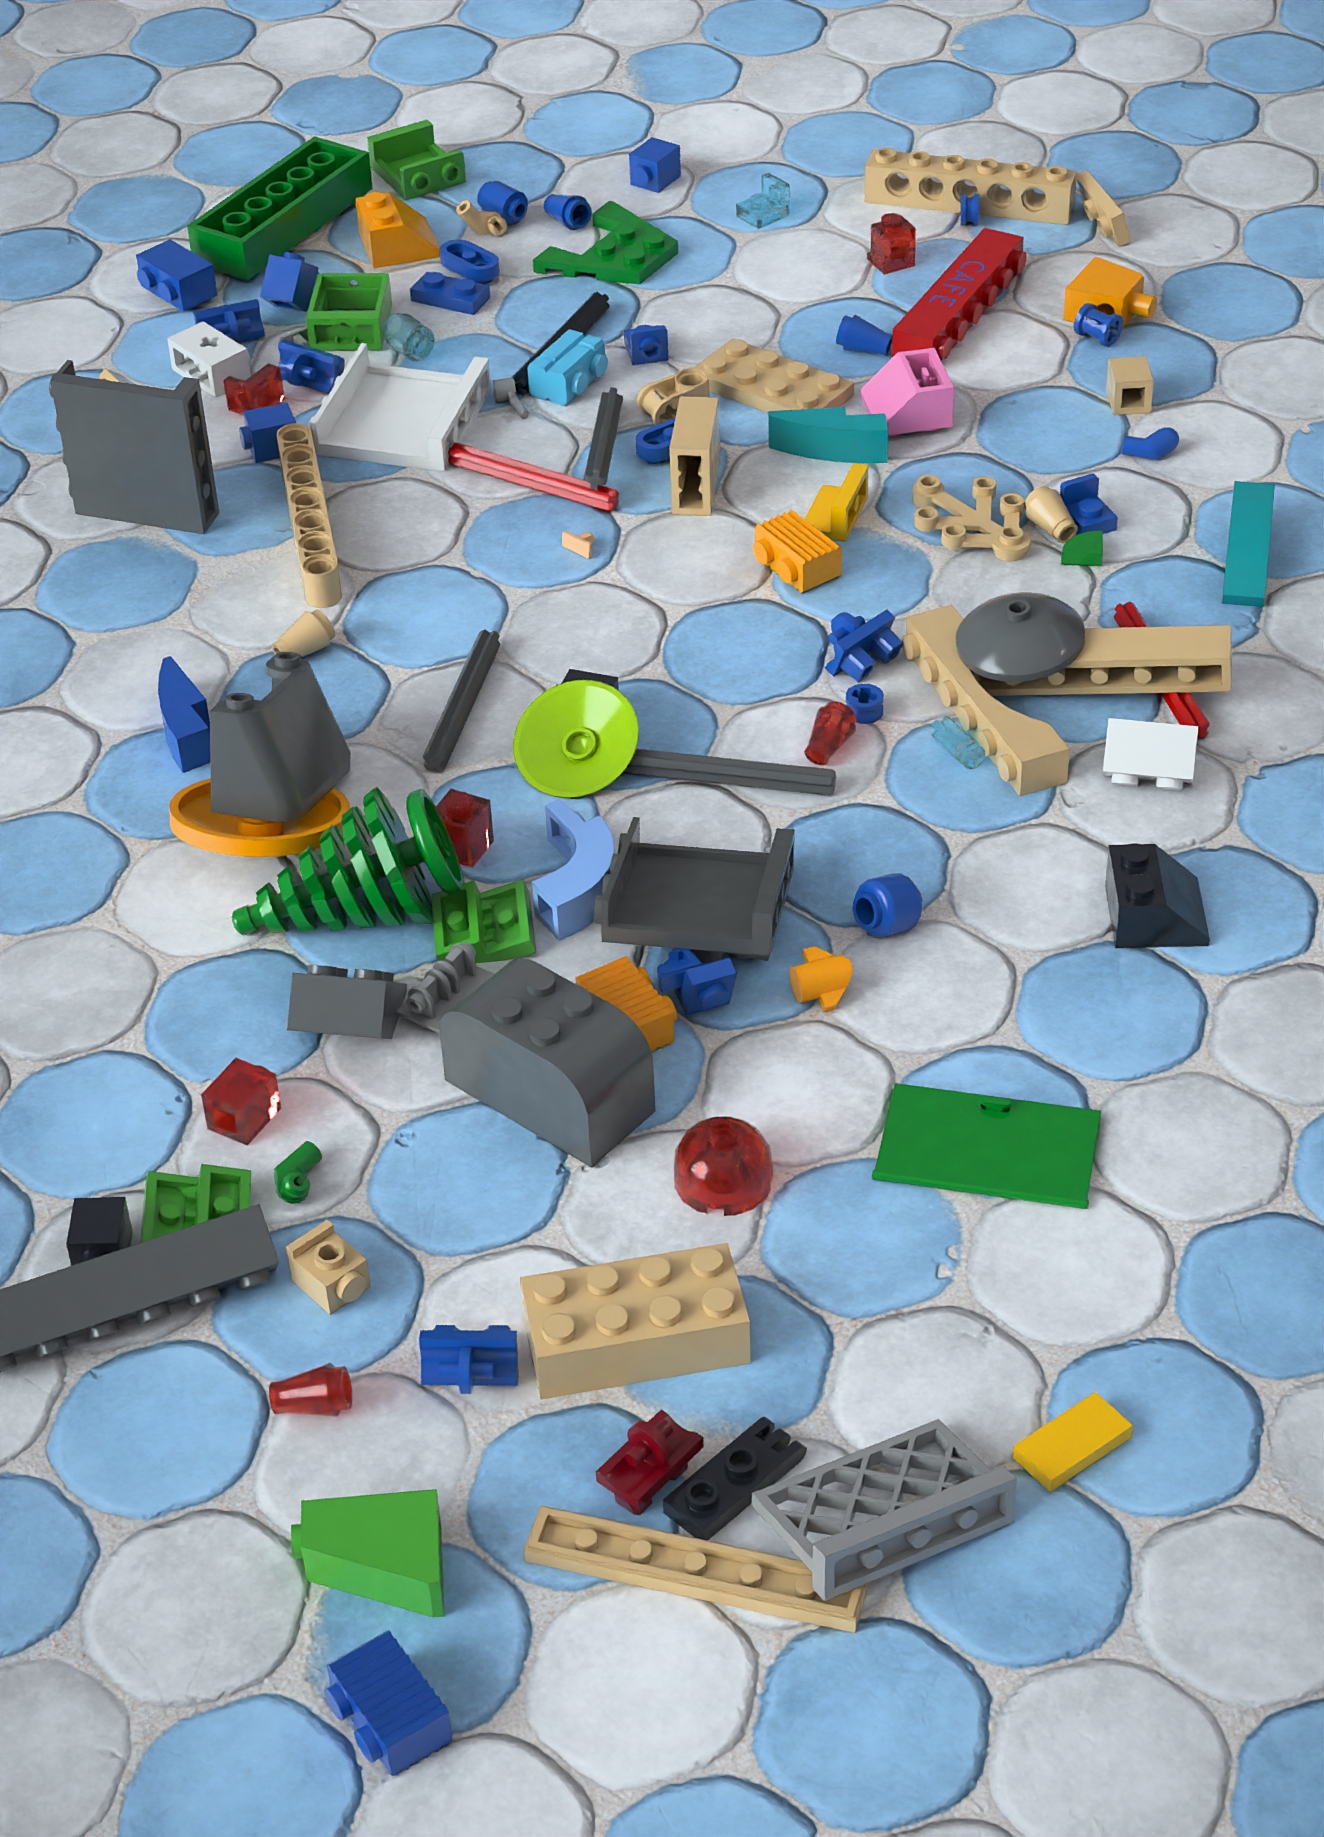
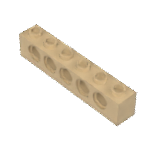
M892 148L873 149L865 164V203L960 213L961 193H966L967 197H972L974 193H979V215L1068 225L1075 207L1077 171L1067 170L1062 166L1037 167L1026 162L1015 164L1000 163L989 158L972 160L964 159L959 155L935 156L924 151L907 153L898 152ZM897 173L905 175L908 179L899 177ZM930 177L938 178L942 183L935 182ZM964 181H970L976 186H969ZM998 185H1005L1010 190H1004L1000 188ZM1033 188L1042 190L1044 194L1036 193Z

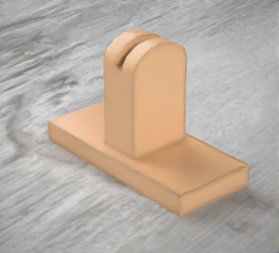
M567 531L562 532L563 547L588 559L591 558L592 544L594 543L593 534L585 532L575 536Z

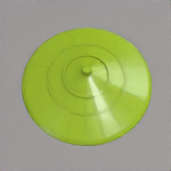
M574 680L556 685L539 695L526 708L517 724L513 738V755L517 768L531 786L551 796L574 798L597 792L617 779L632 760L639 738L637 715L630 701L619 690L606 683L594 680Z

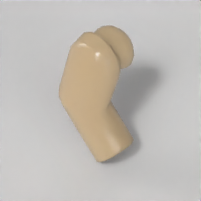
M468 200L462 201L457 206V214L475 233L480 235L492 233L495 236L505 233L507 222L501 217V214L491 211H478Z

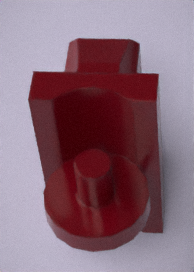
M660 1410L648 1422L639 1420L632 1425L627 1432L628 1441L596 1471V1482L613 1492L616 1503L634 1515H641L652 1504V1497L668 1481L677 1480L688 1469V1462L704 1447L703 1436L697 1432L682 1428L663 1410Z

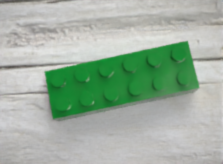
M312 137L187 225L191 252L212 263L214 271L248 281L267 267L269 255L281 257L284 252H288L293 247H296L298 243L356 202L355 198L362 197L373 189L369 152L319 137Z

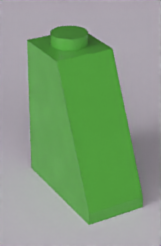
M437 1489L301 1500V1524L291 1525V1546L293 1559L303 1558L307 1581L426 1616L444 1617L442 1528Z

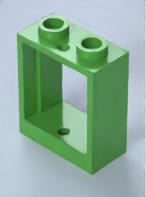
M318 273L306 316L309 347L317 350H357L361 343H367L368 350H382L392 308L389 273ZM355 280L358 284L352 285L350 281ZM329 309H375V311H329Z

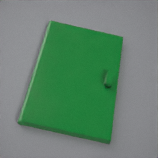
M895 1083L875 1170L872 1172V1179L1087 1209L1089 1206L1087 1198L1101 1111Z

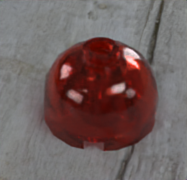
M713 1116L701 1120L686 1131L675 1149V1190L684 1203L698 1212L707 1214V1207L712 1209H724V1216H735L753 1210L767 1199L771 1191L773 1158L770 1145L762 1133L746 1120L732 1116Z

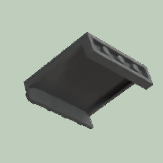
M67 360L58 372L52 376L49 392L50 396L54 399L57 415L56 428L61 435L63 446L62 460L67 467L69 477L68 490L70 497L73 498L75 514L204 535L220 512L199 379L184 377L174 390L76 376L73 361Z
M633 817L628 832L620 834L618 854L613 853L610 874H605L603 879L602 896L597 895L595 900L594 923L601 924L602 942L771 956L794 871L795 830L777 828L770 853L640 843V818Z

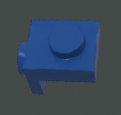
M730 958L715 962L709 961L702 963L703 965L685 970L682 987L676 988L674 991L686 1016L730 1004L737 975Z

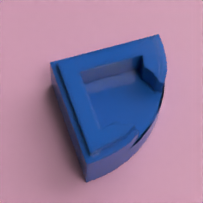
M677 948L672 950L668 954V960L657 967L658 987L661 992L682 987L685 970L703 965L691 949Z

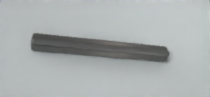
M610 387L609 392H602L584 473V481L591 483L590 488L593 490H598V485H606L623 403V396L617 394V388Z
M485 629L480 631L423 754V759L425 760L424 767L429 771L435 769L440 772L448 764L500 647V642L498 641L500 636L496 631L489 632Z
M637 748L632 760L623 771L625 774L829 796L834 793L836 787V771L833 769Z

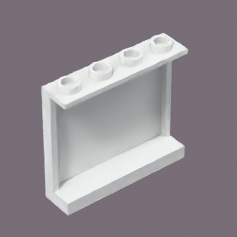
M361 343L354 356L349 358L347 367L341 376L336 378L334 387L329 395L323 398L322 405L317 414L312 416L309 421L308 427L312 433L316 455L445 472L449 465V455L447 454L449 448L454 443H461L491 391L489 358L474 356L464 375L369 364L367 343Z

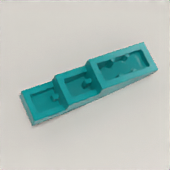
M1234 481L1222 604L1264 606L1275 484Z

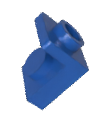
M640 325L635 329L623 330L624 344L632 365L669 360L668 331L666 326Z
M1094 473L1064 481L1060 485V496L1074 523L1078 526L1076 535L1089 531H1103V534L1117 530L1118 517L1098 497L1099 478Z

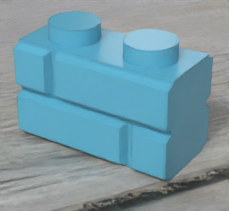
M571 329L565 332L527 367L529 393L531 396L542 400L549 398L552 403L566 406L574 397L582 395L587 386L596 377H602L606 372L608 358L605 355L603 339L591 335L585 337L583 333Z

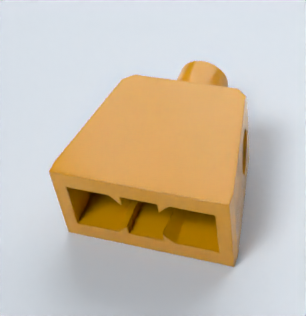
M1094 257L1065 288L1063 320L1074 322L1080 308L1086 303L1096 305L1098 311L1105 314L1120 315L1123 318V328L1134 315L1152 318L1157 307V297L1143 294L1144 277L1141 273L1102 258Z

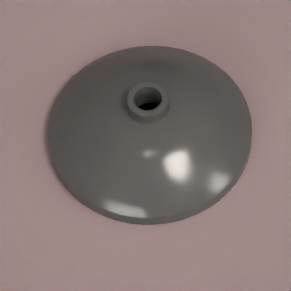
M1032 592L1010 593L985 601L962 620L956 633L957 652L962 662L978 675L1004 682H1026L1051 676L1069 666L1079 656L1085 643L1084 623L1076 610L1057 598Z

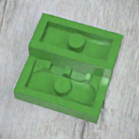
M523 879L480 893L473 880L464 883L465 890L458 893L446 894L440 891L431 894L435 950L439 961H445V957L449 954V949L454 944H461L463 942H467L475 948V964L505 961L536 953L530 892Z
M201 1164L198 1177L148 1171L144 1189L140 1243L250 1207L251 1170Z

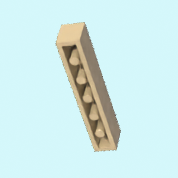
M1231 625L1084 628L1085 643L1079 656L1069 666L1051 676L1026 682H1004L983 677L970 670L978 684L991 696L1231 692Z

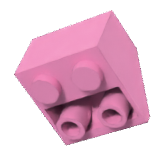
M935 348L898 352L860 390V397L868 414L885 413L889 437L918 431L933 432L940 428L953 427L954 386Z

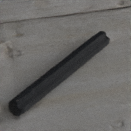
M599 292L593 293L511 377L514 379L516 392L522 396L529 392L527 367L565 332L571 329L585 334L610 307L607 302L609 300L608 295H601Z

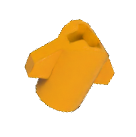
M816 946L805 948L802 952L805 963L792 966L789 970L794 996L800 1004L819 999L823 1012L834 1010L848 987L853 972L852 963L847 957L833 955Z

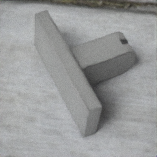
M307 326L280 336V341L287 340L309 347L307 343L309 340Z

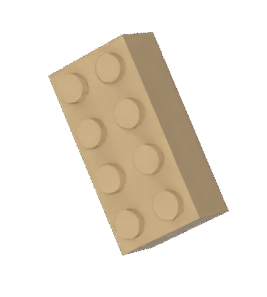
M728 1243L520 1277L523 1319L540 1400L751 1364L750 1320Z

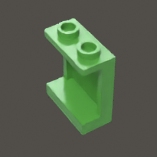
M427 119L367 137L370 168L405 200L466 182L464 154L460 150L445 153L436 145L433 124Z

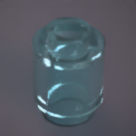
M395 313L388 317L384 323L383 334L386 342L410 361H420L426 358L432 351L435 342L433 332L411 315Z

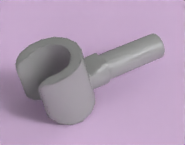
M514 379L493 380L495 389L493 397L495 402L509 401V404L513 406L522 419L527 418L529 412L516 395Z

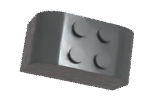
M526 958L513 959L444 1014L440 1020L439 1032L445 1081L591 1168L656 1111L653 1056L649 1044L638 1026L619 1008L533 960Z

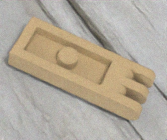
M1088 171L1077 173L1076 180L1088 218L1091 221L1096 219L1105 238L1110 236L1118 247L1130 242L1131 238L1122 210Z

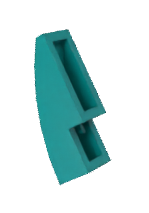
M845 407L768 411V444L771 449L796 456L833 462L888 463V427L885 413L846 415Z

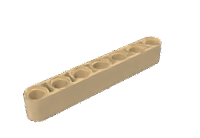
M299 423L288 424L277 431V442L305 599L312 607L327 608L334 606L341 600L342 592L338 560L312 433L308 426Z

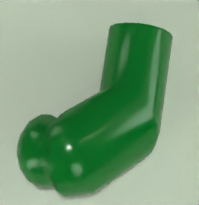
M304 1142L274 1169L276 1193L279 1198L287 1203H300L308 1196L310 1180L306 1178V1173L322 1160L320 1150L312 1142Z

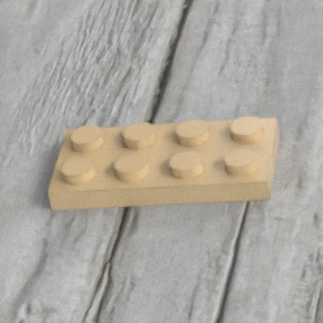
M734 338L694 367L707 372L710 392L766 413L768 411L835 408L842 406L854 396V382Z

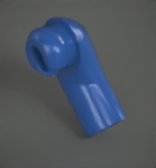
M1170 427L1161 428L1146 438L1126 435L1123 441L1122 455L1159 460L1178 446L1179 435Z

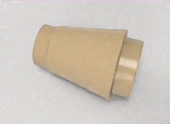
M1041 486L1027 496L1024 508L1026 516L1030 521L1060 543H1065L1076 535L1078 526L1074 523L1057 490Z
M316 609L312 613L306 611L278 638V641L272 644L274 654L295 652L300 654L302 658L328 647L330 640L336 635L335 630L329 619L320 610Z

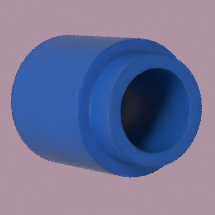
M500 181L486 182L482 185L477 195V202L483 211L501 214V217L506 220L508 225L517 224L527 213L528 200L526 195Z

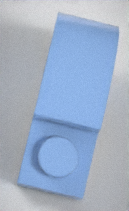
M561 799L545 805L547 840L569 862L560 869L532 881L535 917L560 941L581 931L594 922L596 896H602L603 879L605 874H610L611 859L613 853H615L611 830L600 815L585 822L579 812H573Z

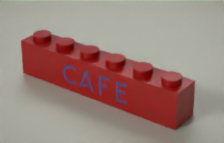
M984 228L893 328L892 358L898 352L935 348L941 361L947 359L951 349L958 341L961 342L964 339L966 332L973 324L979 322L985 310L993 306L998 295L1009 287L1010 282L1018 273L1023 271L1027 259V254L1023 251L1024 237Z

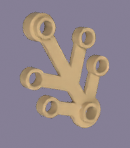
M920 476L913 485L912 502L918 507L914 512V526L916 529L924 532L942 530L941 543L944 547L949 549L961 547L993 548L997 558L1003 561H1018L1025 557L1026 551L1031 546L1030 535L1019 527V517L1024 512V498L1021 495L1007 493L1000 498V514L1004 516L1003 527L991 520L992 499L996 497L997 482L995 479L987 476L974 479L972 496L976 499V510L945 492L944 485L937 476ZM941 507L954 516H938L937 508ZM966 531H980L983 534H966Z

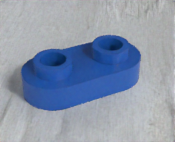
M451 240L445 242L440 247L441 265L476 283L488 284L500 273L498 256L467 240Z
M675 418L644 429L636 435V454L640 459L650 464H660L670 458L669 448Z

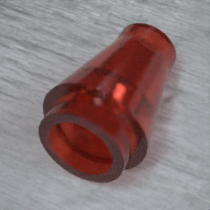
M832 701L817 710L809 743L804 751L806 758L810 762L817 765H826L831 756L855 733L856 715L850 707L841 702Z
M327 1363L285 1380L271 1382L269 1386L271 1409L274 1414L294 1413L339 1416L341 1410H348L352 1407V1384L347 1368L345 1366L334 1367L332 1363Z

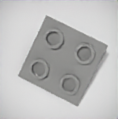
M467 942L454 944L449 949V954L445 957V961H437L433 965V969L426 972L424 980L418 986H413L408 991V999L396 1011V1014L440 1033V1020L444 1014L492 977L494 973L475 966L474 957L476 956V950L471 944Z

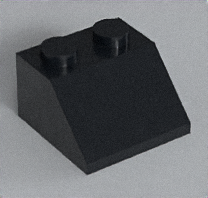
M1132 843L1109 845L1105 889L1115 948L1209 946L1210 938L1198 877L1156 844Z

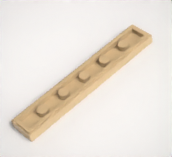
M542 1505L539 1508L524 1548L525 1562L852 1633H856L869 1583L824 1601L812 1588V1571L802 1560Z

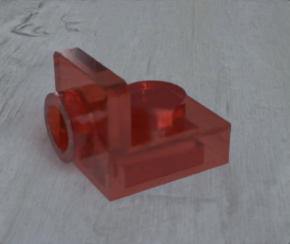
M269 363L245 381L232 376H228L223 380L228 410L242 416L243 411L276 405L285 400L280 367Z

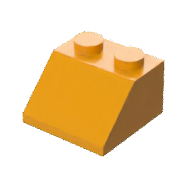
M371 192L364 197L355 198L359 236L373 268L440 257V247L426 217L389 192Z

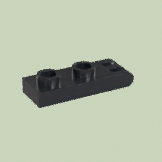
M761 1417L663 1499V1513L694 1538L708 1541L752 1504L753 1492L775 1484L799 1464L805 1457L807 1448L799 1441H793L788 1445L791 1436L782 1429H777L773 1432L775 1424L768 1418Z

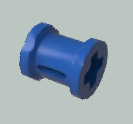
M1086 303L1076 315L1074 331L1081 336L1087 334L1099 339L1102 345L1110 347L1121 334L1123 318L1117 314H1105L1098 311L1096 305Z

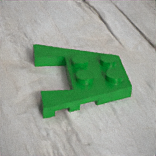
M609 200L592 213L593 226L611 231L609 234L596 241L582 255L550 246L533 259V272L546 274L547 268L562 270L563 276L577 277L582 272L595 273L596 280L640 285L678 254V240Z

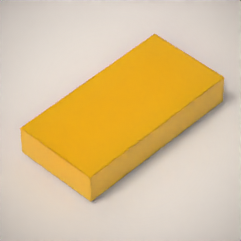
M1094 1392L1013 1446V1458L1043 1487L1052 1492L1131 1439L1133 1425L1099 1394Z

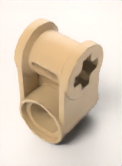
M686 368L677 374L648 383L637 395V408L644 414L651 415L655 425L675 418L680 396L710 397L708 374L700 368Z

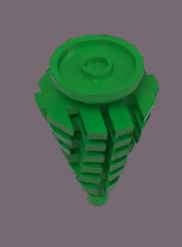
M378 787L372 789L363 799L365 815L357 806H353L344 813L341 821L343 824V834L336 825L334 827L331 825L321 834L320 847L322 855L321 853H316L312 844L300 853L298 858L300 860L299 866L302 877L292 864L287 866L277 874L280 893L277 894L270 882L265 884L256 892L257 904L252 906L246 905L232 912L234 928L239 934L247 935L257 931L259 927L266 924L272 933H285L289 931L287 917L290 916L300 932L315 930L319 927L316 923L318 919L315 909L322 922L327 923L330 931L346 928L348 924L345 919L347 918L346 913L355 926H359L360 929L375 927V912L386 926L405 925L404 910L417 925L432 924V901L430 892L423 881L426 879L420 863H426L435 882L446 894H454L465 890V884L455 848L430 796L424 789L411 792L407 796L406 809L414 834L413 837L408 838L405 828L388 798Z

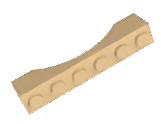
M951 604L906 617V635L902 637V647L906 657L916 663L921 670L924 680L934 686L940 694L943 704L946 707H950L959 718L963 730L969 731L978 742L982 754L989 756L998 768L1003 781L1009 782L1020 797L1067 783L1070 748L1053 727L1047 722L1030 718L1012 710L993 698L978 684L970 669L960 659L956 647V633L963 617Z

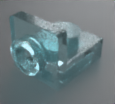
M770 173L761 176L762 193L754 194L749 199L736 204V217L758 229L790 215V186L787 182Z

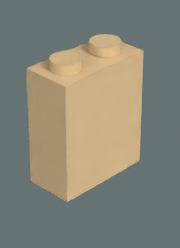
M680 396L669 448L672 515L711 516L720 467L719 397Z

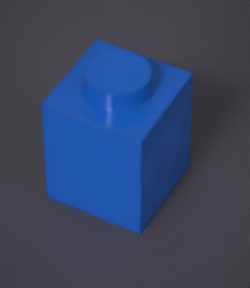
M651 137L629 154L630 185L659 193L681 176L680 145Z
M288 402L243 411L245 426L239 427L243 449H250L256 463L279 459L277 431L285 425L296 423Z

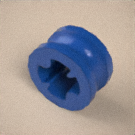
M961 193L960 225H965L969 221L973 225H978L979 193H974L972 197H967L966 193Z
M857 684L850 687L846 692L847 704L845 714L848 719L859 724H870L881 719L883 716V691L872 684Z

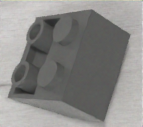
M308 965L307 974L292 973L287 1030L392 1039L399 1018L396 1011L404 1003L407 984L393 982L394 973L355 969L354 978L347 977L348 969Z

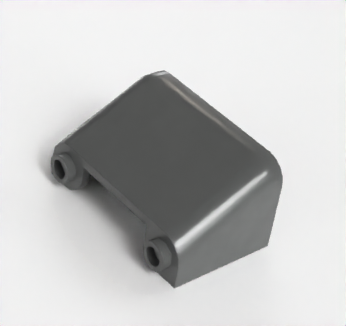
M280 652L275 654L266 663V674L272 677V691L260 701L254 700V697L247 693H232L226 696V700L218 703L210 710L211 813L274 822L300 820L350 771L351 752L309 662L301 659V655L298 653Z

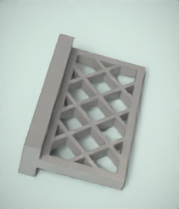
M937 1419L753 1492L752 1507L812 1571V1588L826 1601L1014 1522L1017 1478L1004 1465L991 1470L946 1425ZM936 1442L946 1451L945 1456L915 1451L920 1447ZM880 1463L901 1466L899 1475L871 1471L869 1469ZM910 1468L940 1472L938 1481L908 1477ZM949 1474L971 1477V1479L959 1484L947 1483ZM833 1482L854 1485L852 1494L824 1490L822 1488ZM864 1487L893 1491L891 1500L861 1496ZM903 1493L925 1496V1498L910 1504L900 1502ZM785 1501L807 1504L804 1513L781 1510L777 1505ZM816 1506L846 1510L844 1519L814 1515ZM856 1512L879 1516L864 1523L853 1522ZM808 1531L832 1535L813 1544L806 1538Z

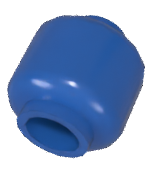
M901 873L871 878L863 882L855 894L852 906L853 915L859 926L874 937H888L907 932L917 925L921 917L922 896L913 881Z

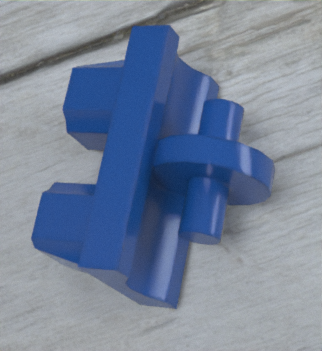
M257 299L193 312L195 325L205 322L235 342L265 336L259 301Z
M287 340L279 341L278 343L280 361L275 378L285 380L294 386L302 385L328 394L331 392L336 378L341 376L344 371V358Z
M887 609L868 622H865L862 616L854 617L846 612L836 615L831 621L832 633L828 636L829 641L834 645L835 656L833 660L826 664L825 669L833 677L844 670L853 679L860 682L873 671L877 662L869 655L870 652H873L886 664L896 658L903 645L900 638L891 630L896 617Z
M436 1325L433 1330H420L421 1385H459L460 1394H472L474 1385H518L517 1331H511L508 1325H489L486 1330H459L455 1325Z

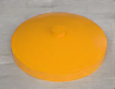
M211 779L189 785L173 796L169 804L170 828L182 841L210 852L244 857L300 854L311 844L315 850L320 849L321 834L331 825L333 827L336 825L343 834L342 815L350 809V803L344 794L332 788L303 818L292 822H274L211 813Z

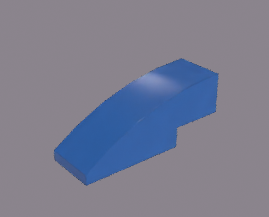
M171 656L163 658L159 672L158 695L165 736L173 759L182 773L210 763V719L207 701Z

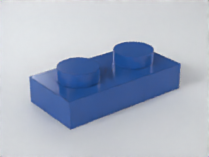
M426 272L410 288V296L413 302L475 315L490 299V286L476 283L471 279L444 276L440 272Z

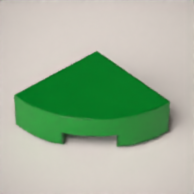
M1103 531L1084 532L1069 539L1062 549L1061 564L1102 566Z

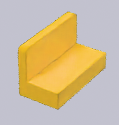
M853 463L841 487L823 485L805 520L828 538L846 542L868 499V465Z

